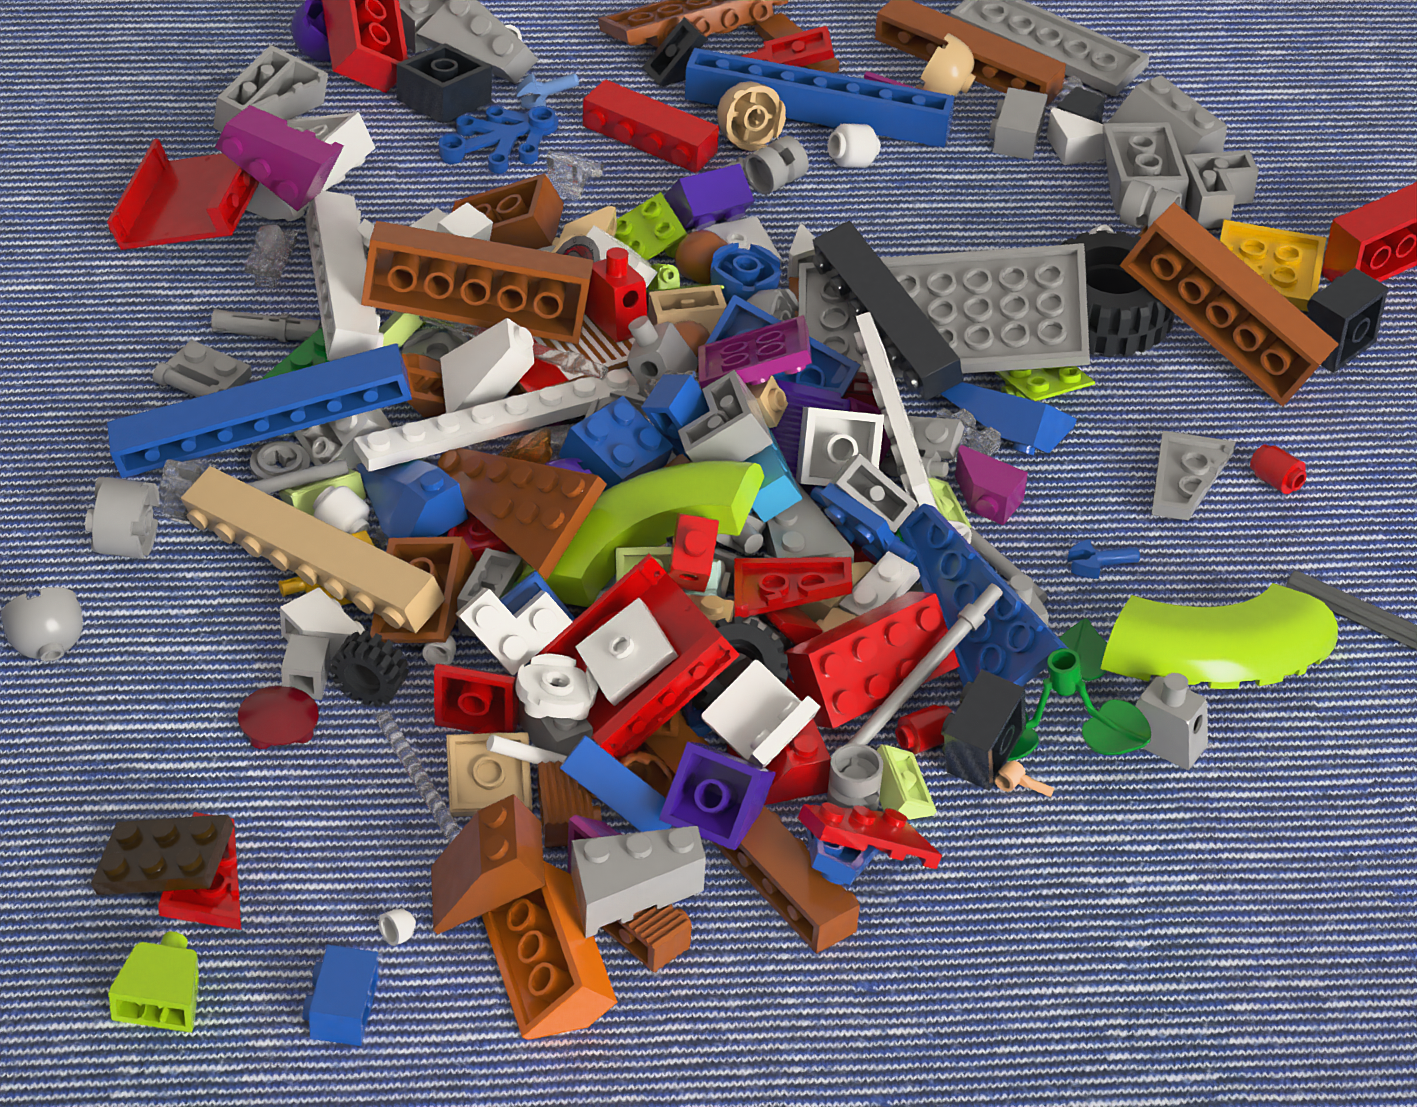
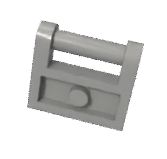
M190 340L166 363L161 362L156 366L152 379L159 385H171L193 396L200 397L241 386L252 377L251 365Z

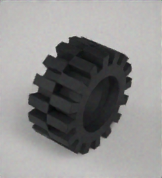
M357 631L346 638L331 660L330 673L335 674L333 681L335 684L342 683L343 685L340 690L344 694L350 691L353 694L351 699L356 702L360 697L363 699V704L367 706L372 701L375 707L381 706L383 702L386 705L394 698L409 673V669H406L408 665L407 659H400L403 654L400 649L393 650L391 647L394 643L389 639L386 643L382 642V635L376 633L371 638L369 631H363L361 635Z

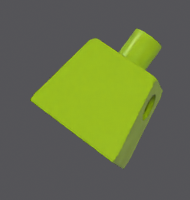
M171 931L163 935L160 944L140 942L135 945L108 992L112 1021L189 1033L193 1032L199 984L198 956L194 950L186 949L188 940L184 935Z

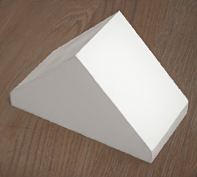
M1054 107L1050 110L1047 139L1063 165L1106 159L1102 130L1103 124Z

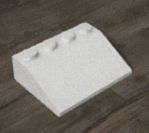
M359 112L286 120L287 126L301 132L307 129L316 133L315 138L329 144L337 142L344 145L322 189L323 191L342 182L345 179V174L350 169L363 164L365 156L375 149ZM259 183L246 210L269 220L285 219L286 221H293L304 215V209L309 206V203L297 212L267 187Z

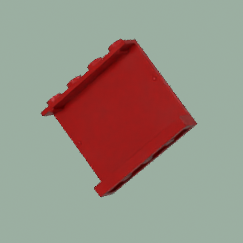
M154 139L107 220L108 228L121 250L232 236L260 182L223 153L169 161L159 139Z
M650 553L537 654L568 656L577 660L575 667L586 673L581 655L575 646L586 639L589 631L603 617L614 611L623 610L637 598H640L646 604L679 657L615 706L606 698L598 685L595 703L590 708L586 720L593 728V735L591 737L602 749L618 761L623 756L637 749L740 656Z

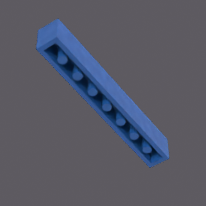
M694 48L686 66L685 99L697 101L701 104L719 105L720 99L728 89L739 83L752 81L775 90L779 99L785 105L786 118L798 122L821 124L830 128H837L841 124H867L874 130L876 135L944 148L952 126L955 100L953 95Z
M395 343L107 422L110 454L121 478L409 401L412 400L407 369L398 344Z

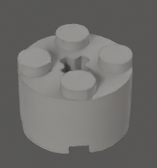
M98 477L94 491L96 498L95 508L88 509L85 518L86 532H92V552L145 559L144 555L148 556L152 550L158 527V519L153 518L152 506L159 507L157 485L145 481Z

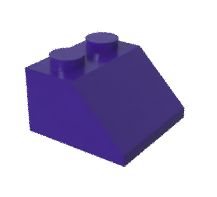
M740 163L680 178L664 195L683 228L695 226L696 230L708 228L715 224L717 220L724 218L727 222L738 220L746 215L745 211L755 201Z
M687 742L659 820L678 828L698 826L700 837L736 850L761 813L776 772L708 745Z

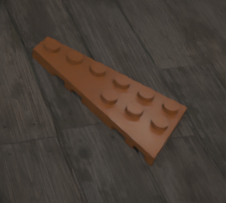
M463 448L446 451L441 455L437 464L439 468L459 483L465 508L510 549L517 553L528 565L534 568L545 580L552 573L607 485L598 475Z

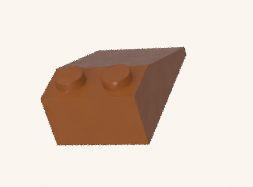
M546 173L457 200L454 202L452 212L465 203H469L493 222L490 241L537 250L552 246L564 203Z
M463 537L389 538L386 552L433 575L445 600L417 633L402 626L399 629L394 628L382 616L374 613L370 630L371 638L377 633L382 635L381 641L384 643L388 639L393 643H446L458 619L456 615L458 612L457 598L475 568V557Z
M514 794L478 810L432 864L433 931L435 933H443L545 886L541 821Z

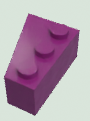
M249 105L225 124L215 148L298 212L321 193L344 145L337 142L332 144L315 138L316 133L307 129L303 132L287 126L286 120Z

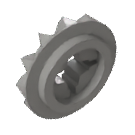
M288 441L266 443L258 447L250 458L251 474L256 475L258 480L310 468L308 452L302 446ZM276 460H278L279 463H281L282 466L285 468H279L277 465H275Z

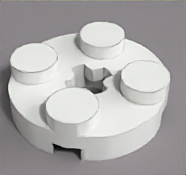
M558 654L537 655L532 657L531 663L525 667L523 663L518 670L515 690L519 699L525 704V712L534 718L549 716L554 718H571L574 720L585 719L589 714L590 708L595 703L598 691V683L589 668L587 667L585 673L583 670L575 667L577 660Z

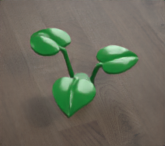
M1087 618L1072 626L1059 638L1068 648L1057 649L1049 655L1047 661L1049 678L1043 680V690L1035 714L1029 720L1026 713V729L1007 761L1021 759L1038 746L1039 737L1032 728L1038 726L1050 690L1052 689L1063 696L1072 695L1076 691L1079 692L1088 714L1092 716L1083 724L1082 736L1085 744L1093 751L1103 755H1120L1143 748L1150 743V725L1144 714L1131 703L1113 699L1105 702L1099 711L1092 705L1084 681L1096 680L1108 672L1100 669L1107 642L1098 634Z

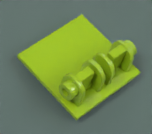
M660 192L619 217L614 238L629 246L648 261L664 250L669 257L674 258L677 247L687 235V232Z
M653 264L651 267L658 273L648 285L646 294L654 291L712 285L680 286L679 271L675 266Z
M1076 366L995 371L1006 384V386L1001 388V392L1034 401L1095 384L1092 378Z

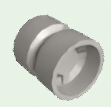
M787 135L768 144L767 147L765 146L747 155L744 160L745 175L749 183L756 191L764 195L770 194L785 186L786 183H790L805 175L809 166L808 157L803 146L794 137Z
M1133 180L1128 186L1123 199L1120 222L1136 228L1147 225L1149 229L1152 223L1173 202L1181 207L1182 195L1179 192L1161 188L1156 192L1153 185Z
M853 743L836 749L831 757L827 803L842 808H853L859 805L877 811L884 762L881 755L874 748L864 744Z

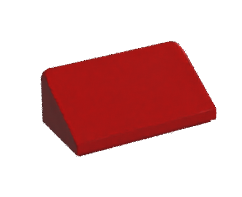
M798 606L762 613L795 646L823 633V629Z

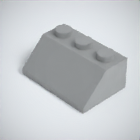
M1162 75L1136 85L1107 122L1170 123L1182 161L1185 154L1223 152L1228 125Z

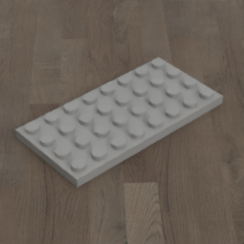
M1084 243L880 258L958 355L962 373L1090 365ZM799 263L798 316L804 315L809 336L851 360L857 361L861 365L858 372L867 373L863 363V355L854 336V333L860 331L857 320L852 316L848 308L846 299L843 296L839 298L834 293L828 276L826 274L821 275L813 263ZM891 366L894 378L903 377L902 371L898 366Z

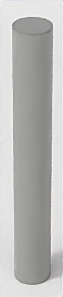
M345 458L246 484L268 494L348 474L349 470Z
M970 528L972 532L970 545L1006 579L1010 581L1013 576L1024 574L977 531ZM1034 583L1033 589L1041 602L1044 603L1047 599V594Z

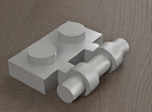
M907 416L927 477H946L949 472V465L947 462H940L941 458L955 459L964 431V425L959 419ZM890 447L887 454L891 455L889 458L885 457L879 470L881 472H888L890 476L900 477V468L897 466Z

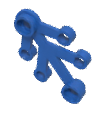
M491 106L486 110V121L475 119V117L470 115L458 117L456 120V132L459 135L447 134L439 139V156L446 164L455 165L462 161L466 153L499 143L495 152L488 156V169L492 173L502 174L509 168L508 156L519 136L529 134L526 142L518 147V160L524 164H533L538 161V146L543 136L555 132L558 129L559 120L555 115V111L547 106L533 107L528 114L506 110L501 106ZM506 122L515 123V125H506ZM476 131L486 133L467 140L462 137L473 136Z

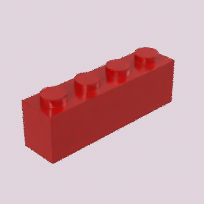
M604 79L583 99L582 126L684 169L697 173L718 153V125Z

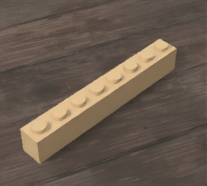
M209 466L181 497L189 512L187 518L197 528L201 530L208 528L214 531L224 542L229 544L235 542L252 556L259 557L261 555L269 559L278 569L282 571L289 569L297 573L309 585L317 583L323 586L335 598L339 600L346 598L354 602L361 611L367 614L374 612L382 616L394 628L399 629L402 626L417 633L445 600L433 575L212 466Z

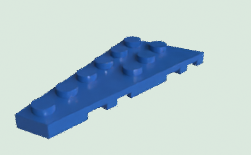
M926 503L922 504L900 525L899 530L905 544L916 550V556L912 562L914 566L918 567L919 579L923 589L927 593H936L948 631L959 620L957 615L968 603L973 604L991 583L997 585L1003 592V595L984 615L985 621L976 631L970 630L954 648L959 667L956 669L963 687H965L968 681L974 682L981 669L1019 686H1024L1048 667V657L1053 651L1068 648L934 506Z

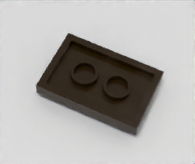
M228 814L116 822L90 884L97 895L210 888L233 831L234 824Z

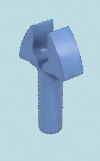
M532 73L519 83L516 88V96L520 97L527 93H533V95L521 98V107L532 109L536 106H546V97L548 95L577 87L579 85V78L573 73L542 83L536 81L534 73Z

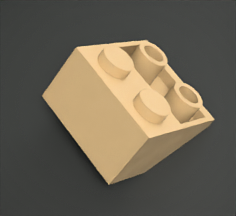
M720 285L649 292L648 318L653 326L665 322L675 324L680 321H695L707 328L711 335L727 305Z

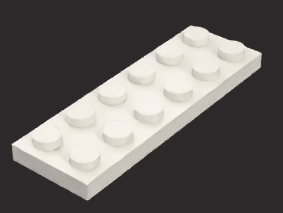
M867 312L858 315L856 319L860 331L855 332L854 336L863 355V363L868 378L872 382V391L882 415H884L883 425L888 438H890L895 461L900 468V477L904 489L918 503L913 511L924 503L932 505L938 510L886 351L871 313Z

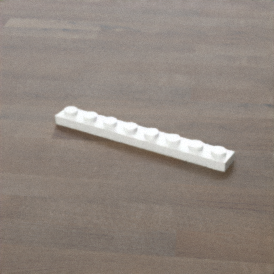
M627 368L615 369L599 375L580 378L572 382L545 387L541 390L511 396L491 403L476 405L468 409L445 413L437 417L354 438V451L368 472L586 415L591 404L598 398L600 401L605 397H609L610 392L617 390L626 391L628 387L638 386Z

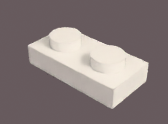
M888 551L853 588L852 594H848L840 602L841 610L855 616H860L904 595L920 578L918 567Z

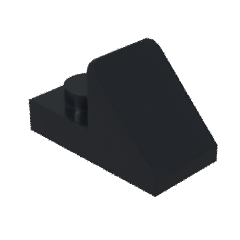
M683 17L643 65V68L661 87L686 80V66L694 48L700 49L708 38L692 21Z

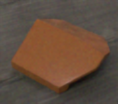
M411 352L407 354L402 353L412 400L407 402L423 417L445 414L446 407L441 362L425 355Z

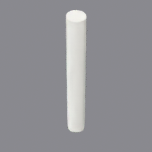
M490 735L486 744L488 751L537 765L541 761L544 763L549 761L555 763L559 760L563 763L568 757L496 735Z

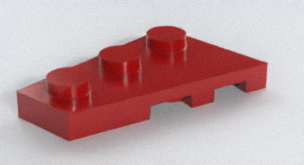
M851 557L734 558L735 617L744 618L852 594Z
M825 802L821 806L803 804L797 817L821 841L865 851L868 845H872L874 848L885 852L889 858L901 861L904 860L906 854L916 856L921 860V864L924 867L937 869L943 856L907 822L908 818L903 813L895 809L886 808L884 811H875L859 805L853 808H842Z
M194 812L192 817L211 815ZM233 818L230 819L234 824V828L210 888L163 891L158 903L159 916L241 930L235 823Z

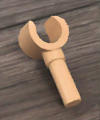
M1017 761L1007 762L998 771L1000 775L995 780L997 787L1006 792L1012 791L1019 784L1051 797L1055 789L1025 775V769Z

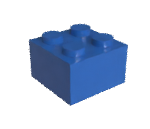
M622 396L570 427L559 456L561 458H579L583 461L578 463L583 470L590 469L593 475H598L607 484L603 490L604 492L631 478L663 468L667 464L674 446Z

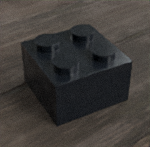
M444 43L397 63V100L410 106L413 110L420 111L439 123L451 122L454 118L476 111L479 107L492 102V66Z
M1355 267L1342 277H1336L1321 292H1315L1307 304V310H1309L1307 317L1339 344L1321 364L1322 367L1332 373L1338 371L1376 343L1389 287Z
M981 669L975 681H968L963 688L960 696L961 705L956 713H949L943 723L941 735L944 736L945 744L942 754L946 756L947 773L990 791L996 778L999 776L998 771L1006 764L1026 729L1025 688Z

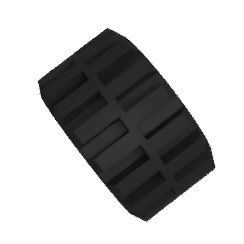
M733 617L732 622H727L726 618L717 620L715 627L738 653L747 656L752 661L758 660L779 681L785 684L788 671H786L788 664L787 654L782 655L781 651L784 646L780 639L773 640L772 635L774 632L769 627H766L763 631L757 627L759 621L751 619L749 624L743 623V617ZM715 677L693 697L692 704L697 710L701 707L706 710L727 688Z

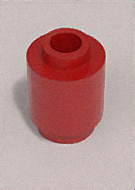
M1264 444L1260 446L1250 461V468L1255 472L1257 478L1284 494L1299 490L1307 477L1305 463L1276 445L1269 446Z
M933 704L900 717L895 730V736L900 747L916 755L945 743L941 730L946 717L952 710L946 705L938 706Z

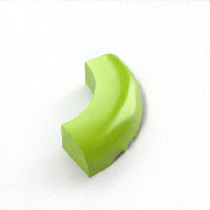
M702 461L661 468L617 484L601 493L548 579L545 580L543 577L542 579L562 603L589 608L600 591L616 574V548L658 547L667 543L666 538L674 536L677 513L719 520L717 534L739 536L764 480V472L757 463ZM527 564L517 583H520L535 569Z
M1272 583L1266 591L1253 599L1233 605L1215 607L1173 605L1131 595L1114 624L1100 669L1145 681H1150L1151 675L1166 677L1170 673H1179L1187 678L1188 685H1196L1201 681L1208 682L1210 689L1239 688L1240 681L1254 680L1258 686L1282 682L1284 675L1296 674L1300 676L1305 674L1307 667L1312 663L1321 664L1336 646L1338 624L1333 612L1323 601L1309 594Z

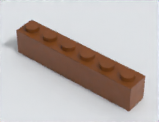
M890 0L877 12L875 40L929 62L938 46L942 48L943 45H948L949 42L944 40V38L950 33L965 43L971 50L974 57V67L971 74L976 76V82L1005 94L1008 87L1048 94L1046 107L1063 91L1066 63L911 0Z

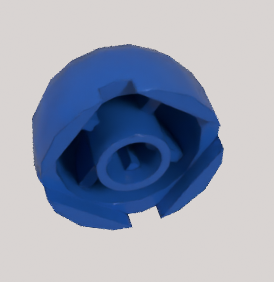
M739 243L722 246L713 254L710 283L711 285H724V289H721L727 305L733 294L747 301L759 291L778 288L781 276L779 258L770 250L759 245L751 244L750 249H738Z

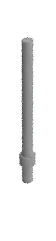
M991 583L973 604L968 603L957 615L959 620L846 745L853 743L867 745L970 630L976 631L985 621L984 615L1003 595L1002 590L997 585Z

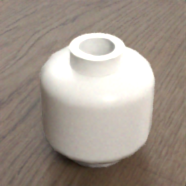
M841 124L831 133L828 139V153L840 167L866 168L873 163L880 151L879 138L867 124Z
M347 486L328 487L317 497L313 504L315 518L348 534L367 531L369 528L367 519L370 515V507Z

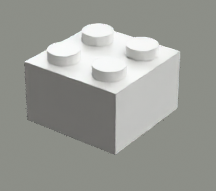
M803 407L796 481L801 484L827 486L849 458L857 454L863 455L879 469L884 415Z

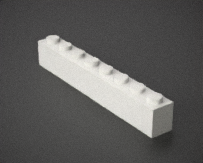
M322 190L321 193L310 201L305 221L327 360L333 361L382 347L384 335L379 332L380 315L375 313L376 308L361 305L367 265V246L363 244L364 236L356 230L360 225L361 211L356 209L354 196Z

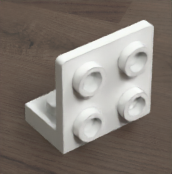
M755 660L702 713L701 718L745 761L765 768L810 722L820 706L809 696L800 701L761 662Z

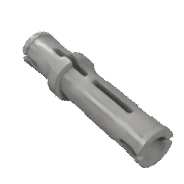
M214 309L211 319L212 332L271 337L285 343L289 340L305 341L320 327L322 328L321 320L293 318L290 314L282 313L281 316H270Z

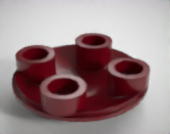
M269 686L251 693L244 699L238 710L239 726L249 737L250 744L257 749H266L271 745L280 746L295 742L300 744L307 743L314 736V728L319 718L317 704L310 695L298 688Z

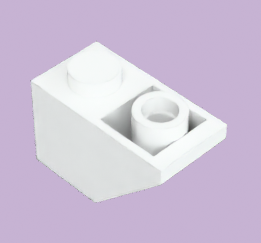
M319 587L280 607L281 635L287 641H289L290 634L330 638L331 660L348 636L357 631L361 635L365 631L360 622L353 621L343 611L336 599H331Z

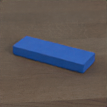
M586 735L582 737L559 768L640 832L671 828L672 825L659 820L666 798Z

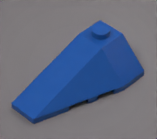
M733 294L705 345L782 321ZM809 336L812 363L807 364L804 370L794 374L781 372L772 375L775 381L778 379L839 392L843 398L861 365Z
M964 382L940 393L999 437L1014 443L1012 450L1034 456L1035 450L1050 453L1074 428L1077 421L1076 418L1046 403Z
M415 459L368 472L363 463L356 465L384 538L387 541L389 538L438 537L468 519L459 483L438 466Z

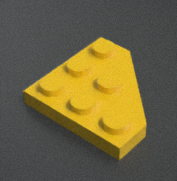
M1224 219L1220 242L1299 310L1309 311L1307 310L1308 301L1318 291L1327 237Z

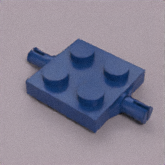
M831 482L825 488L818 485L813 489L810 496L811 499L826 508L825 513L834 522L835 528L848 544L851 545L854 542L862 547L861 550L871 561L878 563L888 551L909 563L914 560L916 550L900 541V538L890 530L884 518Z

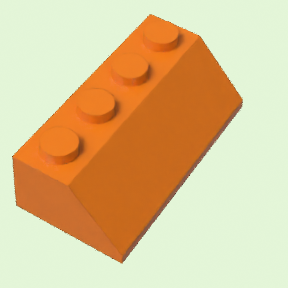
M545 861V886L482 914L521 1036L527 1040L588 1028L617 1003L594 935L585 938L571 874Z

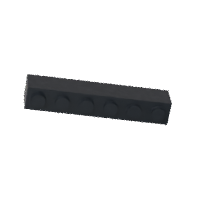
M850 220L813 239L815 255L812 256V261L815 268L821 275L826 274L828 276L834 293L839 298L843 296L846 299L848 308L855 319L858 315L867 312L871 313L889 363L892 367L898 366L900 368L904 381L911 391L917 390L922 398L927 401L963 382L961 362L958 355Z

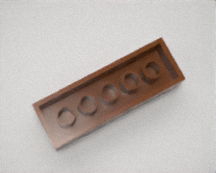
M1175 202L1152 223L1120 264L1127 273L1282 407L1285 406L1339 345Z
M376 221L370 238L361 305L491 328L508 318L520 327L526 328L532 336L579 344L594 260Z

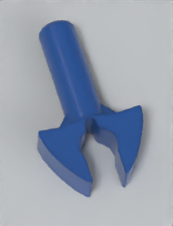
M1088 539L1074 545L1069 550L1067 562H1072L1071 573L1086 578L1099 579L1101 566L1137 563L1140 560V551L1136 547L1098 551L1093 548L1091 540Z

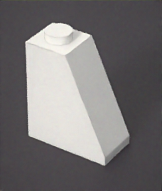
M506 318L442 356L440 362L446 413L502 400L535 363L533 354L534 341L531 333L526 328L520 327Z

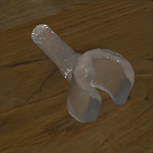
M1076 76L1066 78L1062 83L1063 88L1059 92V97L1063 100L1077 86L1104 97L1105 101L1107 98V94L1084 87L1082 81Z

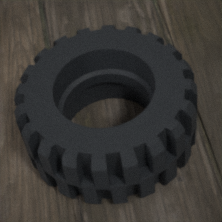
M1097 230L1095 234H1089V232L1081 233L1076 239L1071 237L1061 244L1084 243L1089 353L1094 355V352L1103 353V357H1114L1115 354H1122L1125 357L1132 356L1135 351L1143 353L1151 349L1153 345L1159 344L1172 329L1175 313L1120 266L1141 239L1140 236H1127L1126 232L1121 231L1107 233V230Z

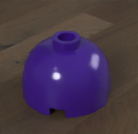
M305 0L292 17L291 33L293 40L303 55L320 62L331 61L322 0Z

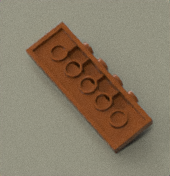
M662 0L598 18L600 31L612 36L614 39L626 42L627 45L635 46L647 42L659 47L683 17L692 21L706 37L714 32L726 34L734 31L739 25L754 26L757 21H764L768 17L774 16L772 5H784L789 0Z

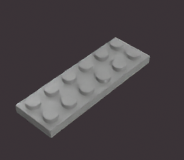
M964 0L950 12V16L1066 63L1065 75L1113 96H1116L1149 63L1150 55L1023 0Z

